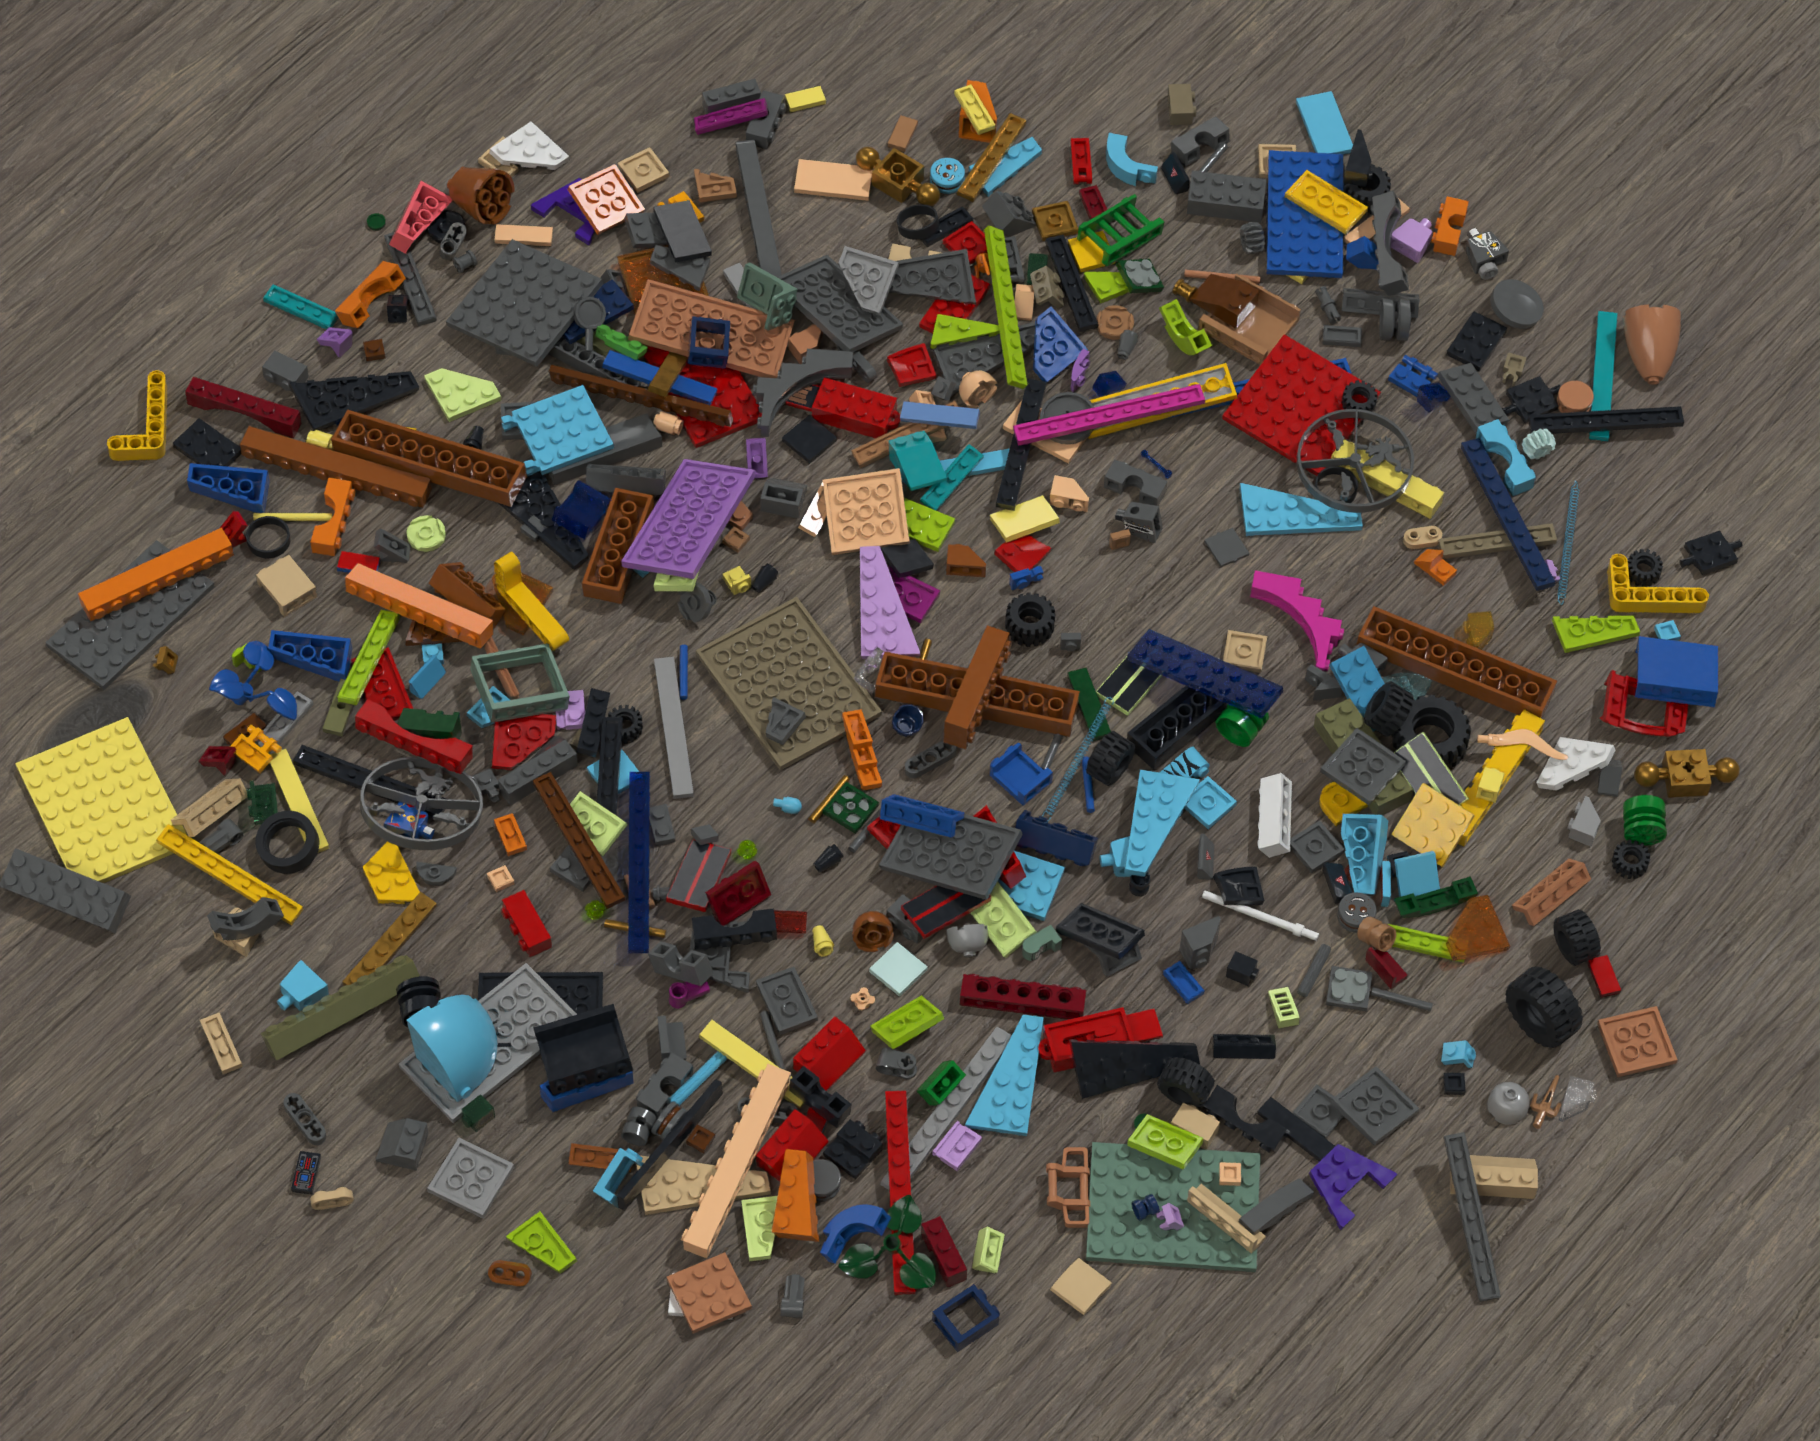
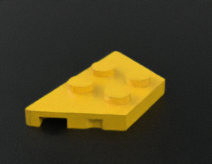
M387 841L363 866V872L378 903L389 904L393 902L405 904V902H412L420 893L398 846Z

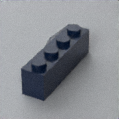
M1024 810L1018 817L1015 828L1020 829L1023 834L1017 844L1018 847L1034 848L1040 854L1050 853L1055 855L1054 857L1057 859H1069L1079 866H1086L1092 862L1098 841L1097 837L1076 829L1068 831L1065 825L1061 823L1050 824L1047 821L1048 818L1043 816L1032 817V812Z

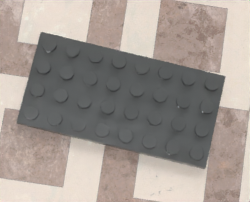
M156 540L121 573L171 550ZM197 572L189 578H184L172 586L162 588L154 594H149L137 602L125 605L120 610L112 611L104 617L93 621L89 620L82 608L46 641V646L101 689L105 690L214 588V583L200 572Z

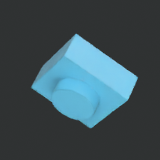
M1674 620L1656 624L1654 627L1658 639L1680 640L1681 635Z
M442 643L422 645L424 664L432 655L437 656L440 663L444 664Z

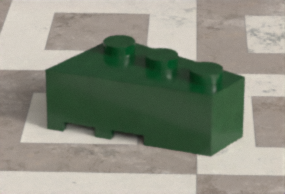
M403 708L397 723L410 733L426 738L460 739L462 734L460 712H454L453 715H445L443 711L431 714L427 713L424 709Z

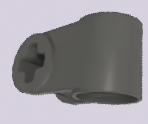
M887 1047L882 1048L876 1070L885 1075L911 1079L917 1074L916 1058L910 1053L892 1050Z

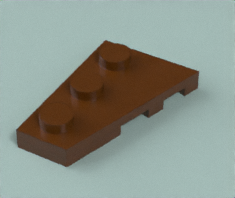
M412 620L406 638V646L463 642L420 624L415 620Z

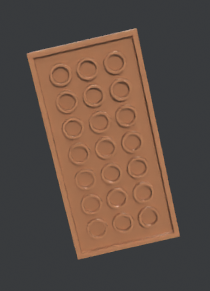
M647 280L628 340H637L641 344L688 357L692 316L730 321V336L726 367L763 378L778 377V370L781 368L788 345V338L791 336L795 320L790 319L788 323L768 331L764 329L767 314L760 310L653 280ZM696 331L695 347L723 350L724 335Z

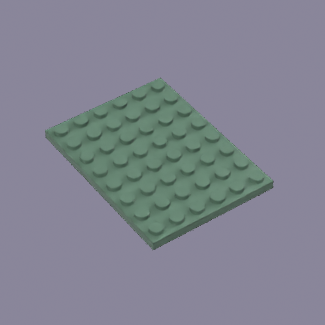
M1092 1142L1086 1261L1256 1272L1257 1249L1251 1254L1187 1202L1188 1191L1192 1186L1197 1188L1200 1184H1203L1228 1206L1243 1216L1259 1204L1260 1153L1198 1149L1183 1170L1131 1148L1127 1144ZM1220 1162L1241 1163L1240 1186L1219 1185ZM1153 1194L1160 1211L1163 1210L1162 1206L1168 1203L1179 1209L1184 1227L1179 1230H1163L1160 1228V1225L1165 1223L1166 1218L1160 1220L1157 1218V1214L1154 1216L1148 1215L1146 1219L1139 1221L1133 1212L1131 1202L1137 1199L1142 1200L1146 1195Z

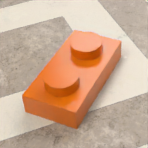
M513 813L494 819L495 827L508 856L527 850V845Z

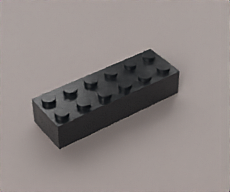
M1212 664L1127 732V740L1135 744L1134 753L1155 770L1216 721L1224 709H1227L1233 697L1241 693V688L1215 664Z

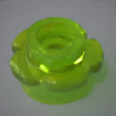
M744 840L739 844L737 853L744 859H751L752 856L757 854V848H755L756 845L751 840Z
M592 900L591 903H587L585 906L586 915L593 920L600 919L603 916V911H605L604 904L598 900Z

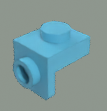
M1466 1040L1443 1043L1441 1061L1444 1065L1464 1063L1468 1068L1473 1067L1476 1052Z

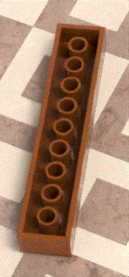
M351 410L346 411L331 438L334 451L431 479V483L510 507L527 478L525 463Z
M1373 606L1357 639V645L1363 643L1386 656L1388 658L1387 662L1519 716L1523 710H1526L1542 719L1554 695L1557 684L1555 679Z
M884 651L875 684V697L949 712L968 668ZM1003 675L1001 679L996 680L997 687L994 695L990 694L988 698L990 700L988 709L981 714L983 719L1068 737L1071 736L1080 691Z

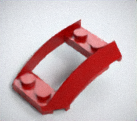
M1614 670L1610 671L1604 683L1607 686L1604 711L1599 719L1621 729L1645 735L1668 737L1685 732L1688 704L1667 702L1664 727L1641 724L1625 719L1627 695L1635 696L1637 679L1627 675L1625 677L1618 675Z

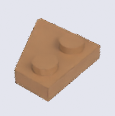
M694 169L699 202L737 198L734 178L719 176L715 173L708 175L700 173L699 169Z

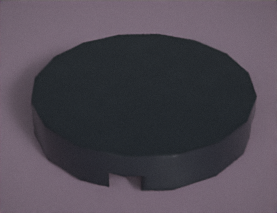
M444 210L428 226L429 236L434 241L441 243L452 224L458 222L465 226L463 217L455 211ZM457 231L456 233H454V237H453V240H454V241H455L457 235L460 234L459 231Z

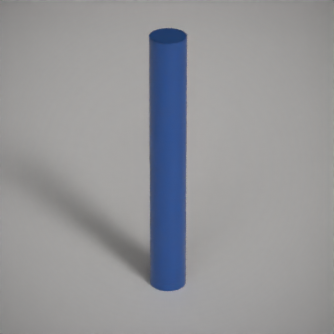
M680 645V699L686 700L688 698V646Z
M1083 757L1082 769L1086 809L1088 813H1093L1095 808L1092 778L1086 772L1089 757Z

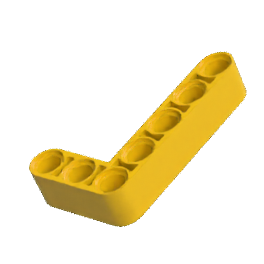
M155 370L148 375L146 434L110 437L107 440V447L112 460H157L165 455L167 384L165 374L162 371Z
M509 552L494 562L496 587L504 599L544 644H549L551 651H555L567 643L570 639L564 628L522 582L521 565L517 556L513 552Z
M1614 554L1610 558L1607 575L1610 606L1614 611L1701 613L1706 609L1709 594L1705 589L1630 587L1627 558L1622 554Z

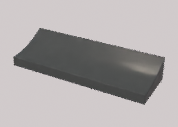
M647 413L606 427L614 444L613 449L549 472V475L554 485L586 474L588 464L612 465L662 447V436Z

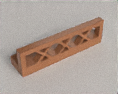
M1572 859L1566 860L1512 904L1513 910L1524 913L1529 925L1535 926L1591 880L1585 864Z

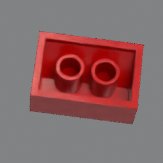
M834 1016L793 1057V1069L798 1072L805 1066L820 1078V1085L825 1091H828L866 1050L851 1028Z
M794 1109L756 1154V1164L780 1182L786 1149L806 1151L814 1160L829 1143V1140L809 1118Z

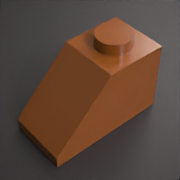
M948 544L946 575L985 577L986 563L969 546Z

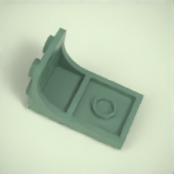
M749 262L745 264L737 298L767 314L764 329L769 331L790 321L798 289Z

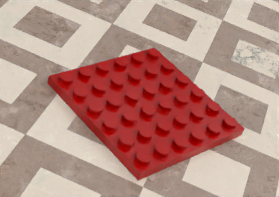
M1284 334L1237 395V399H1234L1225 411L1222 419L1297 464L1299 442L1307 428L1326 414L1345 410L1342 407V396L1345 387L1349 386L1351 382L1355 383L1356 380L1362 383V380ZM1375 389V392H1377V394H1378L1377 397L1379 398L1380 395H1381V392H1380L1379 390ZM1362 395L1352 396V399L1357 403L1367 402V399ZM1355 418L1334 420L1336 422V429L1343 433L1342 436L1347 441L1355 431ZM1358 418V425L1363 419ZM1327 424L1317 428L1306 439L1301 449V461L1331 459L1336 446L1332 439L1333 434L1327 429ZM1327 467L1307 468L1306 470L1317 476L1320 471Z

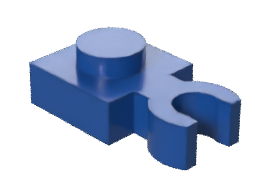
M1037 566L1030 571L1027 568L1011 573L1009 579L1011 589H1023L1030 585L1031 581L1042 580V574H1044L1042 567Z

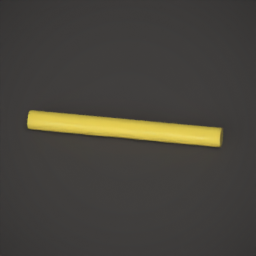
M332 513L253 514V520L264 516H274L283 521H329L333 517Z

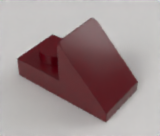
M208 746L198 762L203 767H216L226 777L236 762L237 749L230 746Z

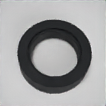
M281 811L271 815L261 824L256 834L255 845L259 856L269 869L277 873L291 874L303 870L312 863L318 853L320 840L315 827L308 817L296 811ZM288 826H295L305 831V844L296 855L289 858H278L270 853V840L278 830Z

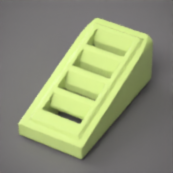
M1289 988L1269 990L1268 994L1278 1028L1299 1025V1014ZM1285 994L1284 997L1275 998V995ZM1285 1000H1287V1003H1282V1004H1278V1003H1277V1002H1280V1001H1285ZM1289 1007V1009L1280 1010V1008ZM1291 1013V1015L1282 1016V1014Z

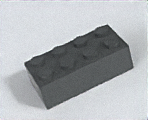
M1192 171L1187 214L1261 223L1267 179Z

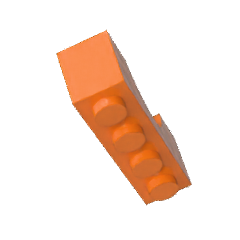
M382 261L335 310L343 325L359 328L370 316L367 312L369 304L379 295L397 289L406 279L398 264Z
M328 478L324 492L325 504L331 507L335 513L328 522L314 527L310 543L312 553L335 556L337 549L341 548L342 538L340 537L341 533H345L346 530L345 519L350 515L351 506L349 504L350 501L354 500L355 489H352L351 481Z

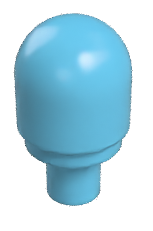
M784 797L783 800L775 798L773 806L780 807L781 811L785 813L797 814L802 808V804L797 798Z

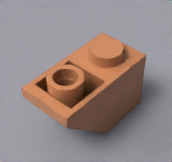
M812 324L807 329L794 333L788 338V349L799 364H802V358L806 356L807 349H819L823 331L815 324Z

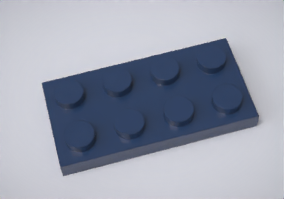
M613 279L603 284L593 296L600 300L605 307L606 317L603 325L634 309L633 303ZM574 320L562 336L569 344H572L585 337V329L578 326Z

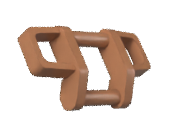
M1066 1147L1063 1151L1062 1165L1057 1163L1046 1164L1049 1187L1047 1205L1062 1210L1064 1224L1067 1228H1087L1089 1225L1090 1200H1088V1177L1090 1176L1088 1150L1085 1147ZM1067 1155H1083L1084 1166H1065ZM1057 1177L1080 1178V1199H1064L1057 1196ZM1067 1210H1085V1220L1070 1221Z

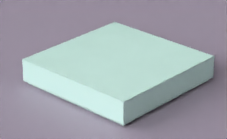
M897 942L869 968V972L900 997L927 971L928 967Z

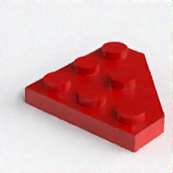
M539 714L495 722L491 768L512 770L551 740L555 735L556 715Z

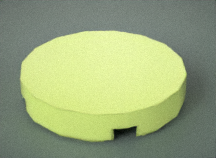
M428 515L413 519L406 531L407 540L411 547L423 552L439 548L444 543L446 537L445 526L441 520Z

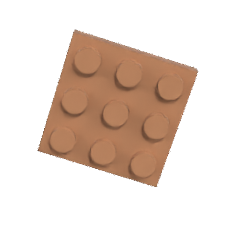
M1657 1006L1598 1020L1597 1025L1617 1077L1677 1063L1678 1059Z
M725 1252L667 1276V1282L693 1334L752 1309V1305Z

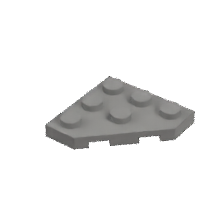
M845 246L839 260V267L861 309L880 316L899 267V262Z

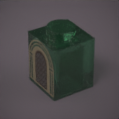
M481 1094L461 1109L463 1124L467 1128L471 1127L475 1132L495 1118L494 1107Z

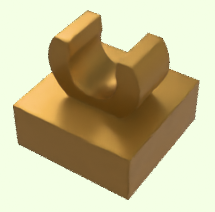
M167 646L160 647L159 653L155 655L157 663H154L153 667L157 670H164L167 674L175 673L178 655Z

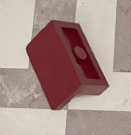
M1372 947L1367 949L1366 962L1390 989L1407 979L1408 975L1387 951L1374 950Z

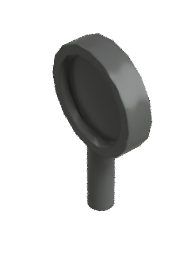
M585 297L575 304L573 317L577 325L585 329V351L591 352L593 351V329L603 324L606 311L600 300L594 297Z

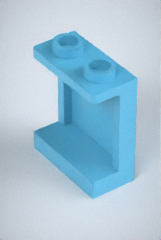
M619 1148L593 1192L618 1208L617 1196L614 1193L634 1163L640 1167L644 1164L642 1162L643 1158L630 1148H627L626 1151Z

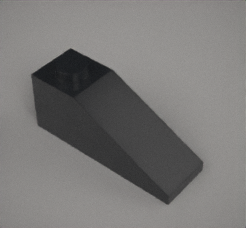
M1358 129L1346 166L1344 183L1366 187L1368 180H1372L1374 169H1371L1372 161L1362 130Z

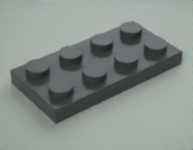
M1472 363L1439 372L1437 377L1475 433H1477L1479 426L1499 419L1502 425H1507L1508 417Z

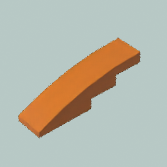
M862 709L843 712L842 718L861 789L864 791L881 788L882 780L872 748L873 740Z

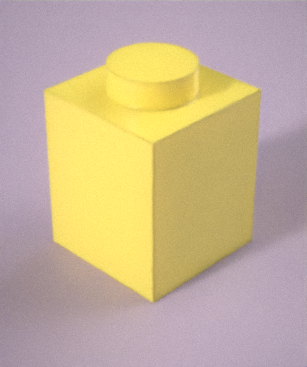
M1485 767L1476 797L1496 803L1504 773L1495 768Z

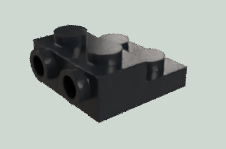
M850 1119L839 1130L835 1140L825 1149L823 1156L856 1180L881 1153L883 1143L878 1134L874 1132L872 1134L868 1133L863 1123L858 1120L853 1122Z

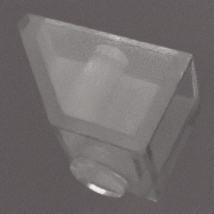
M1570 1076L1558 1121L1563 1122L1588 1110L1589 1103H1594L1597 1093V1091L1593 1090L1595 1082Z

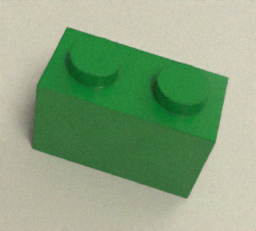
M953 1060L943 1061L916 1092L930 1106L940 1105L966 1074Z

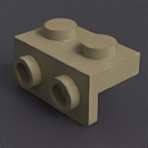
M1047 266L1032 272L1030 276L1036 303L1041 305L1049 301L1057 309L1063 307L1062 298H1064V294L1059 286V275Z

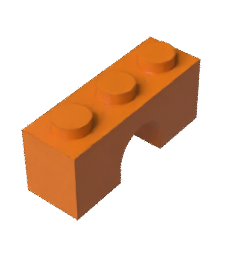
M1447 196L1445 203H1441L1439 214H1442L1441 218L1437 217L1435 225L1438 231L1437 233L1433 232L1431 243L1434 244V252L1452 256L1456 255L1461 230L1454 229L1451 226L1463 227L1469 201Z

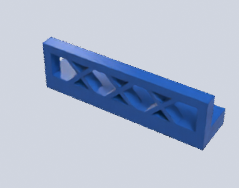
M895 794L882 799L880 819L947 837L955 836L956 822L964 818V812Z

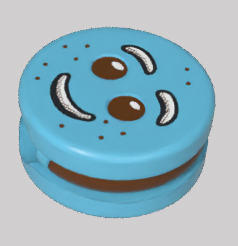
M941 158L931 166L930 183L936 185L940 193H955L964 182L965 169L956 159Z

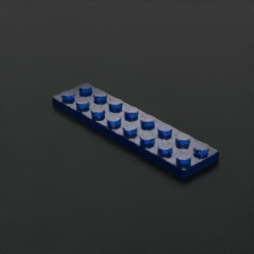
M1148 629L1127 655L1128 661L1259 718L1264 717L1283 693V686L1151 629Z

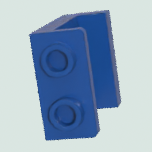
M1019 742L1014 746L1008 747L1000 758H995L990 764V776L1023 806L1052 783L1053 772L1048 767L1044 770L1022 751V745Z

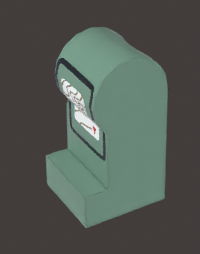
M1049 925L1024 940L1022 955L1026 960L1034 961L1040 954L1049 949H1052L1054 952L1060 950L1062 939L1052 925Z

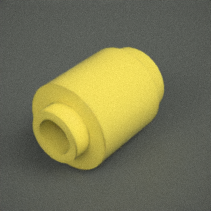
M318 430L308 433L306 443L334 451L331 441L332 434Z

